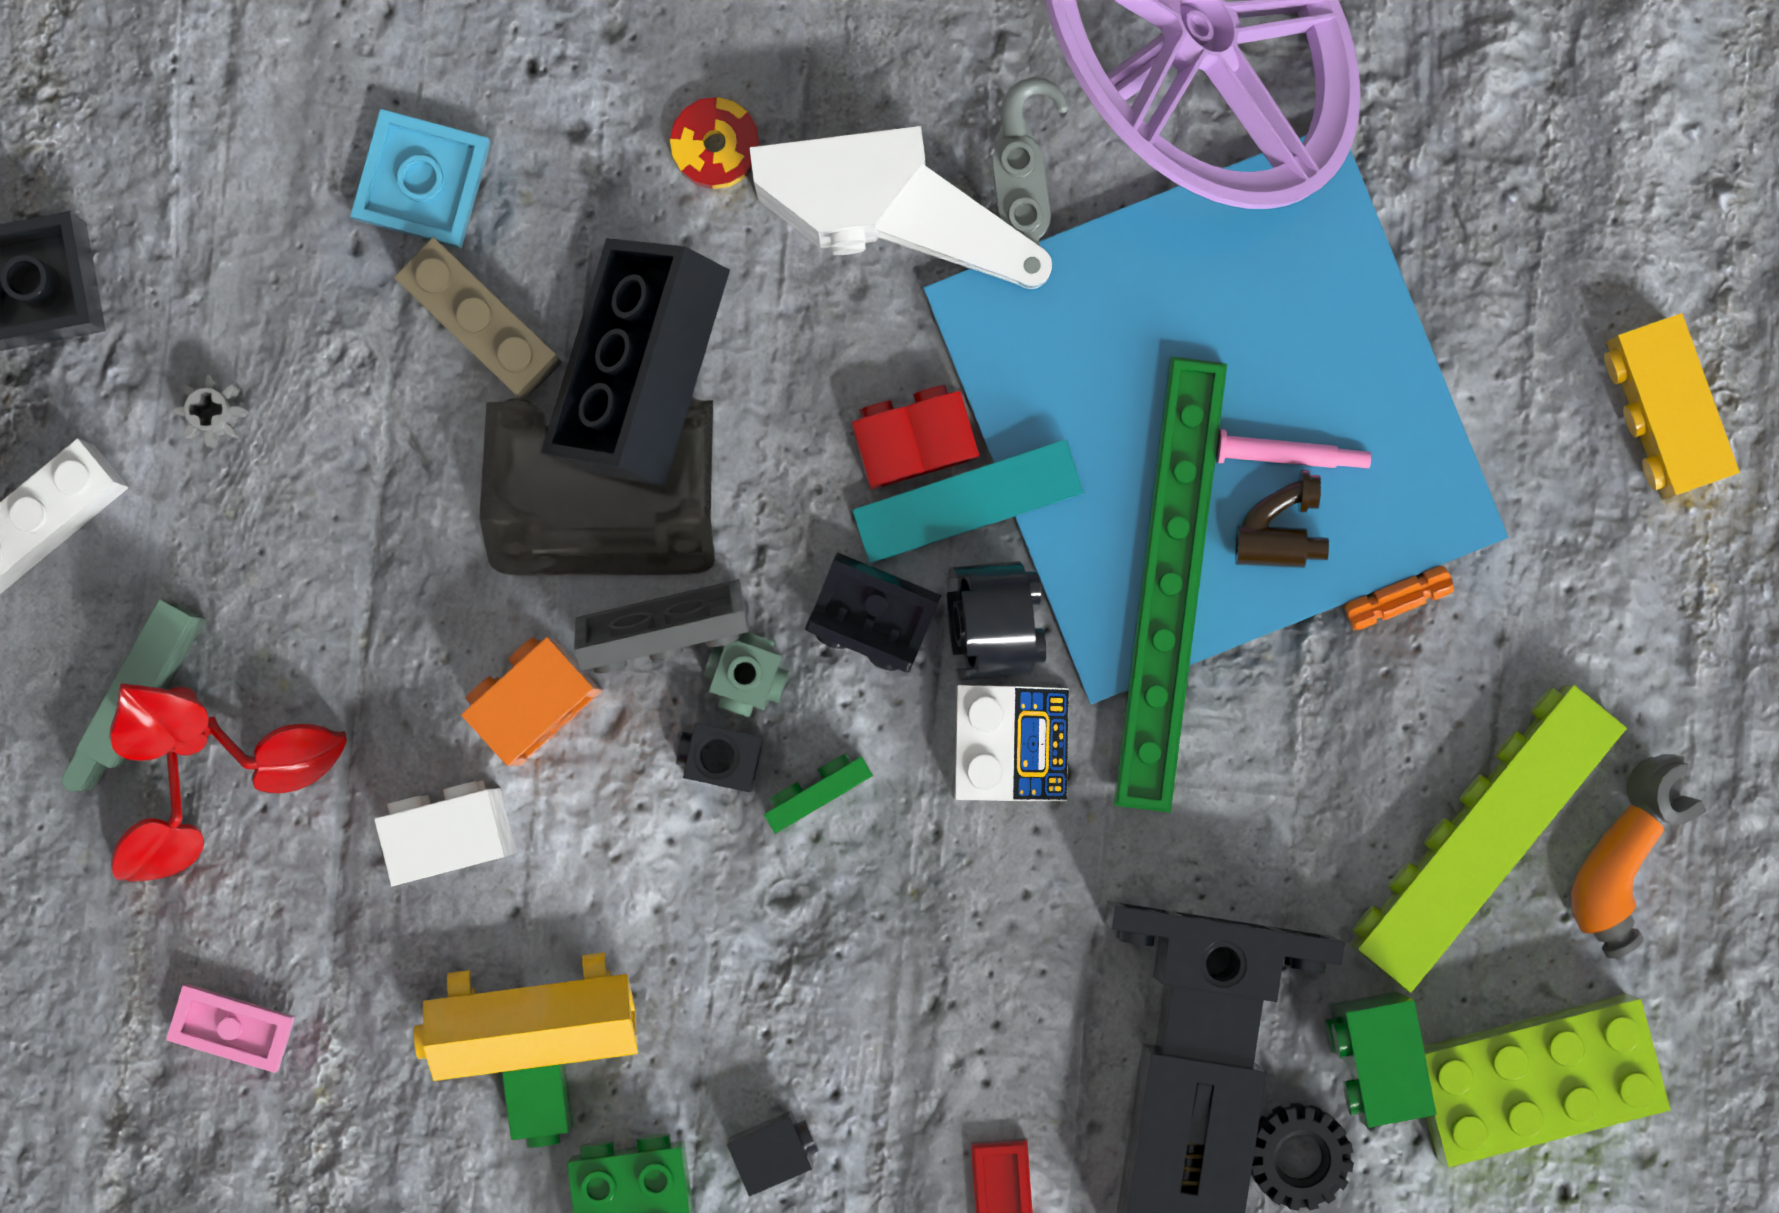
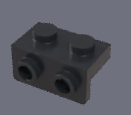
M837 552L816 605L807 621L805 630L816 635V638L826 646L835 649L848 648L867 656L869 661L879 668L889 671L899 669L903 672H910L942 595Z

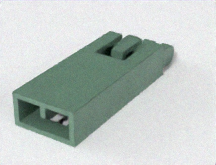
M162 599L157 601L75 750L77 751L62 776V785L67 791H90L96 787L106 767H125L128 759L120 757L115 753L109 739L110 726L117 708L120 684L142 685L167 690L206 619L175 602Z

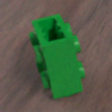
M662 1133L636 1138L637 1147L615 1150L613 1141H600L580 1145V1154L572 1155L567 1162L573 1213H694L685 1141L671 1142L670 1134Z

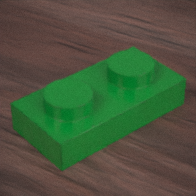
M846 752L817 769L823 780L803 791L797 781L768 798L774 809L765 813L764 817L774 834L873 777L874 775L863 757L852 762Z

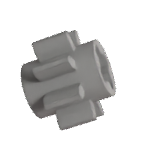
M206 376L204 381L205 388L196 390L188 385L183 386V390L188 398L185 406L174 408L173 413L186 417L190 423L184 428L182 433L186 438L192 439L203 431L206 446L216 448L219 435L226 434L235 439L240 437L234 426L237 418L248 416L249 411L236 406L232 401L240 392L238 387L230 385L220 393L218 392L217 379L212 376ZM212 399V402L222 407V414L212 416L210 424L209 421L200 417L201 409L210 408Z

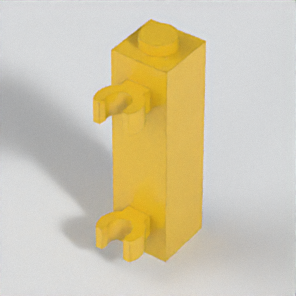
M605 952L582 955L583 980L476 994L475 988H471L470 970L447 973L448 997L424 1000L423 1024L414 1025V1045L417 1058L427 1059L433 1081L638 1054L636 1008L628 974L610 976V971L606 968Z

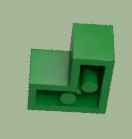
M1396 991L1330 1004L1333 1018L1325 1019V1031L1331 1053L1337 1052L1338 1057L1347 1063L1350 1068L1352 1080L1343 1081L1344 1095L1350 1116L1359 1114L1360 1122L1367 1128L1437 1115L1415 1000Z

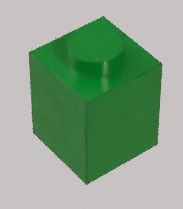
M565 1064L502 1072L511 1140L526 1138L527 1148L561 1143L560 1134L568 1133L573 1127Z

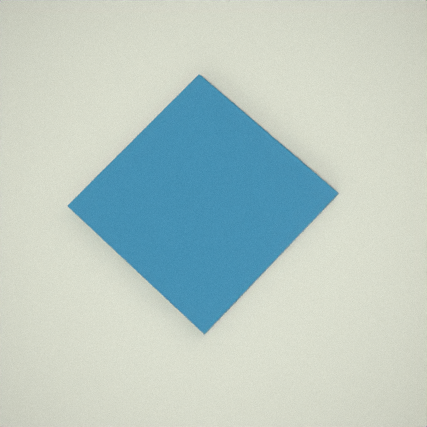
M1306 136L1299 138L1302 143ZM1351 149L1337 173L1322 188L1303 200L1287 206L1271 209L1240 208L1212 201L1182 186H1177L1039 241L1040 247L1049 254L1052 261V270L1046 283L1035 289L1023 288L1020 285L973 269H968L923 287L992 462L995 463L1065 439L1069 442L1085 494L1015 516V519L1090 705L1128 690L1171 356L1227 363L1219 430H1227V436L1338 446V449L1371 452L1369 468L1337 465L1336 468L1230 458H1225L1224 463H1216L1215 459L1190 665L1509 538ZM1260 153L1223 169L1256 172L1269 170L1273 167L1264 154ZM1301 470H1309L1310 475H1320L1321 497L1319 508L1308 509L1307 513H1302L1298 511V503L1294 504L1273 518L1269 523V527L1306 528L1308 537L1329 538L1328 560L1306 559L1305 568L1236 565V529L1238 525L1242 524L1248 511L1266 496L1288 484L1299 481Z

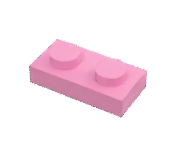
M185 984L182 986L166 1040L275 1073L279 1071L295 1016Z

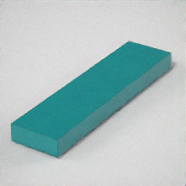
M1065 439L853 509V514L869 563H875L1085 494L1069 442Z

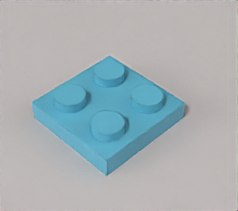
M380 109L350 217L355 221L429 241L434 237L440 244L462 249L490 149V139Z

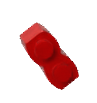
M939 385L914 393L915 403L905 407L894 409L892 401L888 400L859 409L861 419L853 421L851 428L870 490L978 459L979 452L961 391L948 393L946 385Z

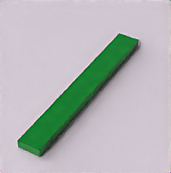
M1173 356L1169 360L1114 806L1171 813L1227 363Z

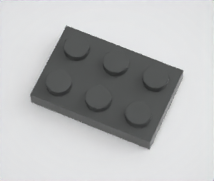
M740 579L576 617L574 652L579 671L593 668L595 673H609L625 667L627 660L649 655L651 660H664L681 654L683 647L705 642L707 647H720L735 642L739 639V634L749 632L745 599Z

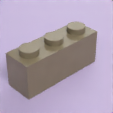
M434 237L394 277L523 402L562 363L559 357Z

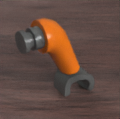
M1661 754L1656 757H1650L1641 761L1632 770L1627 782V795L1631 805L1603 835L1576 874L1571 890L1573 917L1583 933H1594L1599 942H1604L1602 950L1607 958L1614 959L1625 956L1637 949L1643 942L1644 938L1638 929L1632 928L1635 921L1631 914L1636 909L1637 904L1633 897V880L1644 859L1664 832L1661 823L1685 824L1707 811L1701 800L1684 795L1671 803L1669 801V791L1672 784L1678 779L1686 777L1689 764L1684 763L1685 757Z

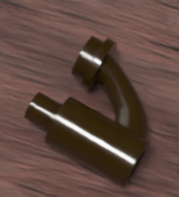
M1301 470L1299 481L1288 484L1266 496L1248 511L1242 524L1238 525L1236 529V565L1305 568L1306 559L1328 560L1329 538L1308 537L1306 528L1269 527V523L1273 518L1294 504L1298 503V511L1302 513H1307L1308 509L1319 508L1321 497L1320 475H1310L1309 470Z

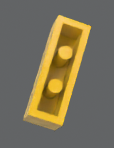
M1683 313L1617 335L1606 342L1609 352L1604 354L1605 365L1615 385L1621 383L1628 402V405L1623 407L1624 418L1632 436L1635 438L1640 436L1647 455V458L1642 460L1643 471L1652 490L1659 489L1662 499H1666L1740 473Z

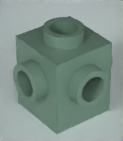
M746 632L742 633L740 641L736 640L725 645L724 648L713 647L703 678L712 680L709 692L721 695L718 707L750 717L753 707L766 710L769 700L779 703L789 671L780 668L784 657L772 653L774 641ZM744 662L751 663L756 670L754 681L747 685L738 683L734 676L736 667Z

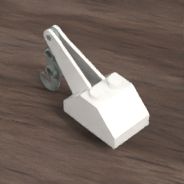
M1031 77L1020 80L1013 85L1002 100V125L992 158L999 217L925 166L921 126L750 147L753 179L758 201L819 248L832 247L833 255L863 252L866 250L865 243L876 242L878 238L1009 281L1023 288L1035 289L1041 287L1048 280L1052 270L1051 258L1039 244L1040 238L1049 227L1051 212L1043 153L1024 121L1023 104L1033 94H1044L1054 101L1058 112L1065 113L1068 109L1065 95L1053 82L1045 78Z

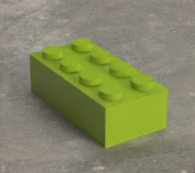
M1622 994L1424 1045L1437 1115L1426 1117L1437 1160L1448 1168L1671 1111L1642 999L1629 994Z

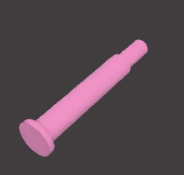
M1220 429L1216 463H1224L1225 458L1328 468H1336V465L1369 468L1371 452L1338 449V446L1227 436V430Z

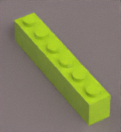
M1563 685L1559 691L1551 687L1540 697L1531 710V713L1536 717L1523 735L1516 730L1504 741L1495 754V757L1501 762L1487 778L1480 774L1468 785L1459 799L1465 806L1451 822L1447 818H1443L1432 829L1424 841V844L1429 848L1416 866L1410 861L1407 862L1389 883L1388 888L1393 891V894L1380 910L1374 905L1371 906L1353 927L1352 932L1358 937L1350 946L1402 989L1412 993L1627 729V727L1577 686Z

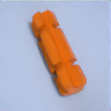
M1437 566L1422 572L1420 578L1412 576L1372 592V597L1367 598L1365 595L1345 603V615L1353 630H1361L1377 624L1376 619L1380 617L1382 620H1387L1427 604L1426 599L1428 598L1437 600L1452 594L1454 591L1453 581L1445 566Z

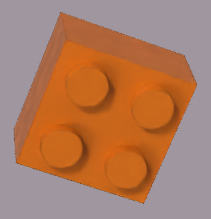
M534 637L530 638L509 657L508 661L514 666L501 679L498 677L493 679L492 676L487 677L465 698L471 706L461 716L506 766H520L603 691L585 670L579 671L576 659L558 640L546 637L543 641L540 639L536 640Z

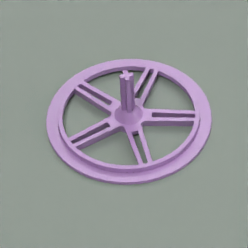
M1045 0L1052 27L1065 59L1079 85L1112 130L1150 166L1189 191L1212 201L1240 208L1271 209L1283 207L1301 201L1322 188L1334 177L1344 163L1352 147L1358 126L1360 79L1355 47L1339 0H1249L1226 2L1224 0H1114L1161 29L1162 34L1108 74L1104 72L1091 47L1081 21L1076 0ZM1289 13H1298L1300 17L1242 27L1239 18ZM1306 33L1312 54L1316 92L1313 118L1303 143L1239 49L1238 44ZM1174 66L1179 72L1149 123L1146 124L1143 118L1168 70ZM1198 69L1203 70L1272 165V169L1240 172L1212 166L1179 150L1159 135ZM1139 91L1132 107H1130L1126 100Z

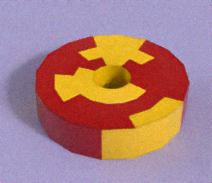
M720 97L699 99L684 108L674 121L670 135L672 157L682 175L695 185L709 189L731 187L745 179L752 170L750 147L760 146L757 126L748 111L736 102ZM714 134L721 135L726 141L723 149L718 152H711L704 145L706 139Z

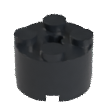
M1020 561L959 566L949 569L948 579L958 578V591L947 592V618L952 654H964L967 668L956 669L962 681L1030 674L1033 671L1034 663L1046 661L1045 634L1042 628H1035L1033 605H1040L1041 586L1037 571H1025Z

